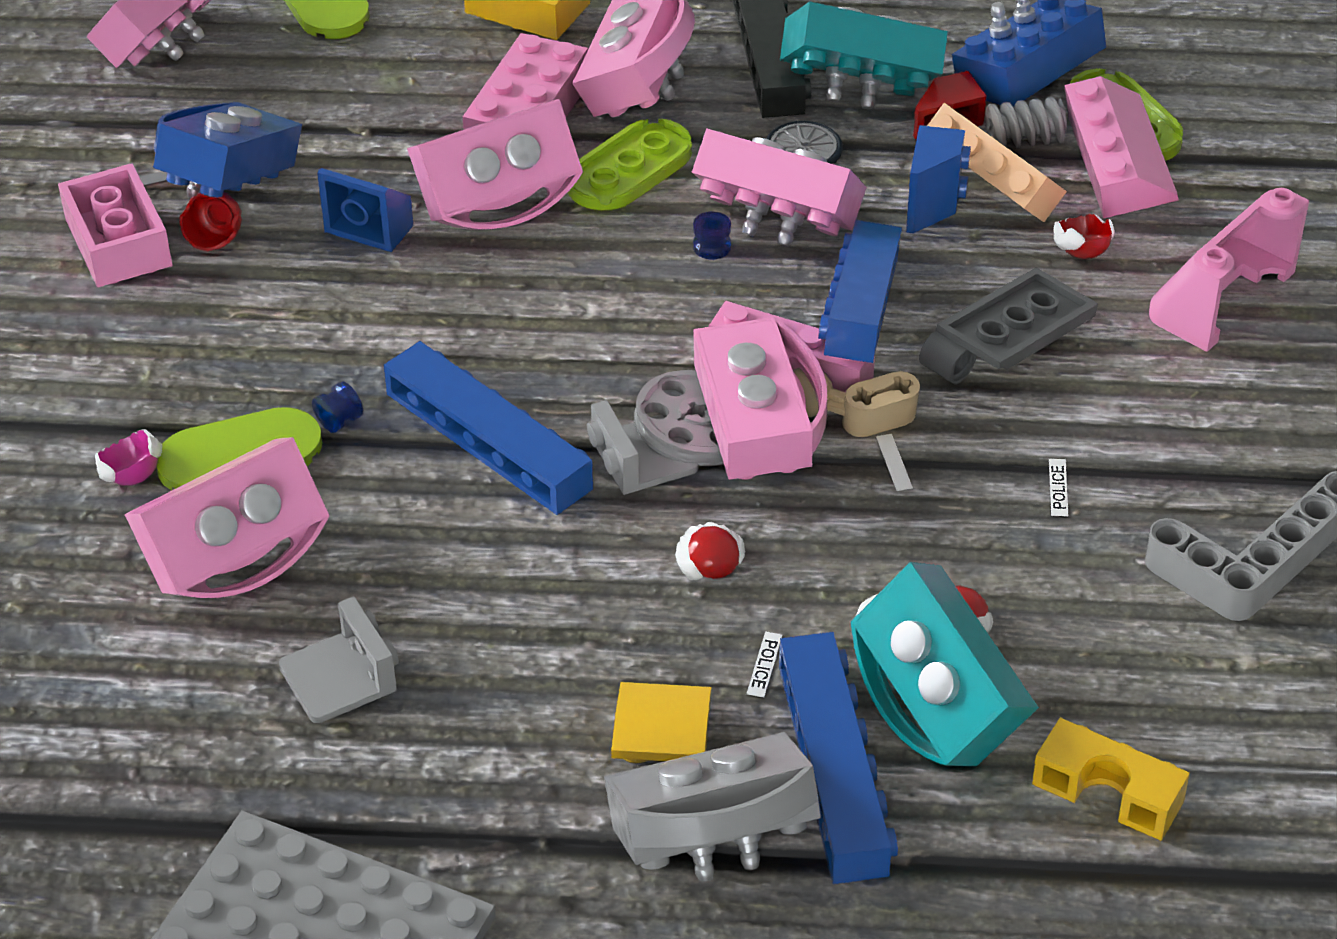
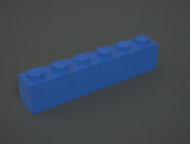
M856 220L852 234L845 233L843 248L840 250L834 279L831 281L829 297L826 299L824 314H822L818 339L826 340L825 356L873 363L896 269L902 227Z
M419 341L384 364L388 396L554 514H560L593 490L592 459L586 452L573 447L560 438L554 430L547 429L531 418L525 410L518 409L505 400L499 392L489 389L476 380L470 372L460 369L447 360L441 352L434 351Z
M834 632L780 638L779 670L798 747L814 768L821 818L817 819L832 884L889 877L891 857L898 855L897 838L894 828H886L884 819L888 815L886 797L883 790L876 791L874 782L877 781L876 760L873 753L866 754L864 746L868 743L867 728L864 718H856L855 710H858V697L855 684H847L845 677L849 674L845 649L838 650Z

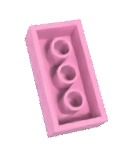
M521 33L463 115V129L556 99H560L566 118L580 98L578 91L573 85V81L587 54L588 48L573 45L569 42H559L541 38L537 35Z

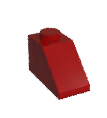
M969 71L938 77L932 81L915 107L913 137L917 140L919 125L927 126L943 103L950 106L977 127L984 125L986 95Z

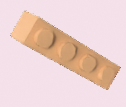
M943 103L927 125L965 130L964 146H971L969 168L1042 222L1046 221L1067 192L945 103Z

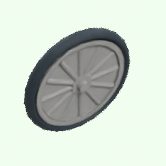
M813 121L787 122L773 129L766 138L781 144L788 152L793 153L794 149L814 152L824 157L827 163L835 164L843 151L842 140L839 135L830 127Z

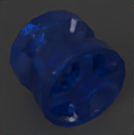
M709 211L698 215L694 219L693 232L695 237L693 239V250L695 254L708 260L721 259L727 256L731 251V239L729 237L731 234L730 218L723 213Z
M343 381L335 384L331 388L330 393H321L312 399V408L316 418L331 433L341 430L347 420L355 421L363 415L364 409L358 394L349 384Z

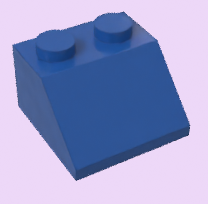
M919 125L910 171L906 233H916L956 214L958 199H966L968 176H961L962 169L969 168L971 146H964L965 130Z
M320 168L317 172L324 231L326 233L392 252L414 226L410 195Z

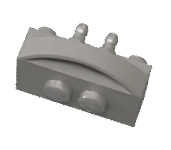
M785 732L604 776L613 829L635 865L641 864L642 868L649 870L659 869L669 864L670 856L687 852L693 857V862L696 864L694 867L695 874L702 882L713 879L714 865L711 861L715 845L734 841L739 845V850L742 852L740 858L744 868L753 870L758 868L760 862V855L757 849L761 833L779 829V832L783 834H796L807 828V821L821 818L813 765Z

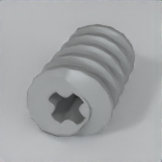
M1047 97L1043 104L1039 99H1032L1029 106L1025 101L1020 100L1015 103L1014 108L1009 102H1003L1000 110L995 104H988L985 112L986 133L1005 147L1007 140L1012 139L1015 148H1020L1022 137H1026L1029 146L1033 147L1035 146L1037 135L1041 136L1044 145H1049L1051 134L1055 133L1059 143H1064L1067 122L1061 98L1057 102L1053 97Z

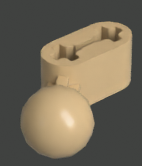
M800 368L794 369L793 371L804 390L808 417L817 416L818 402L812 384ZM903 371L892 372L855 383L846 392L834 389L828 375L823 372L827 384V410L843 415L842 425L847 433L856 437H868L905 426L915 419L920 384L914 375Z

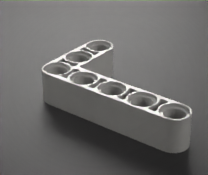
M1337 471L1327 474L1239 555L1233 554L1181 521L1171 518L1159 519L1150 527L1145 564L1154 574L1223 617L1234 621L1247 620L1337 538Z

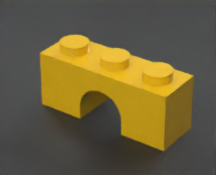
M1059 718L1036 754L1032 785L1073 803L1076 802L1081 792L1089 786L1097 784L1111 786L1122 794L1118 822L1162 841L1184 803L1190 772L1180 769L1170 762L1162 761L1140 752L1128 744L1119 743L1093 732L1083 725H1077Z

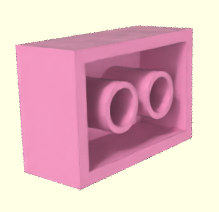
M132 163L58 183L66 222L97 288L173 266L166 229Z

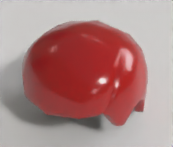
M199 192L196 196L190 198L185 210L179 217L183 237L194 248L206 252L220 249L237 236L242 223V212L238 203L226 192H223L222 197H210Z

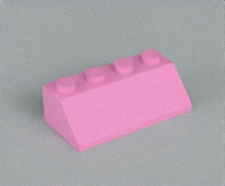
M1102 76L1065 85L1068 118L1103 218L1178 201L1177 191L1140 94Z

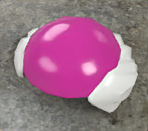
M143 429L132 433L125 439H120L118 444L113 443L109 448H104L95 455L99 478L122 486H133L142 483L157 468L158 459L162 453L161 442L147 430Z

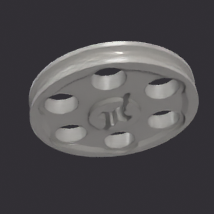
M696 370L672 371L656 376L648 381L637 396L634 413L635 427L644 442L661 455L678 462L699 463V466L724 464L718 444L711 441L716 439ZM664 390H676L682 395L671 396L666 394ZM657 412L664 415L665 418L655 419L646 413ZM682 437L687 439L689 443H675L670 438Z

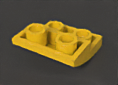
M620 682L611 758L624 759L631 763H643L648 760L669 761L705 752L711 705V687Z

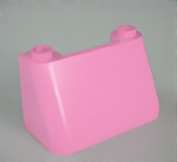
M1276 188L1264 193L1197 251L1154 294L1149 308L1151 321L1168 332L1208 352L1219 341L1220 329L1216 327L1221 293L1240 275L1258 283L1264 274H1278V280L1285 282L1295 273L1309 200L1287 188Z

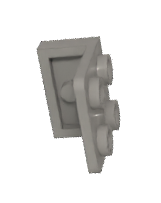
M607 400L591 404L592 422L587 423V433L593 447L597 448L607 472L613 476L623 495L689 476L698 471L699 463L678 462L653 450L640 437L634 422L622 426ZM660 414L652 418L663 419L665 416ZM682 437L670 438L675 443H687L685 438Z
M354 596L338 602L342 633L286 655L279 661L281 673L306 714L314 723H322L397 691L394 666L399 664L397 652L389 639L383 641L380 637L379 627L373 613L370 610L364 612Z

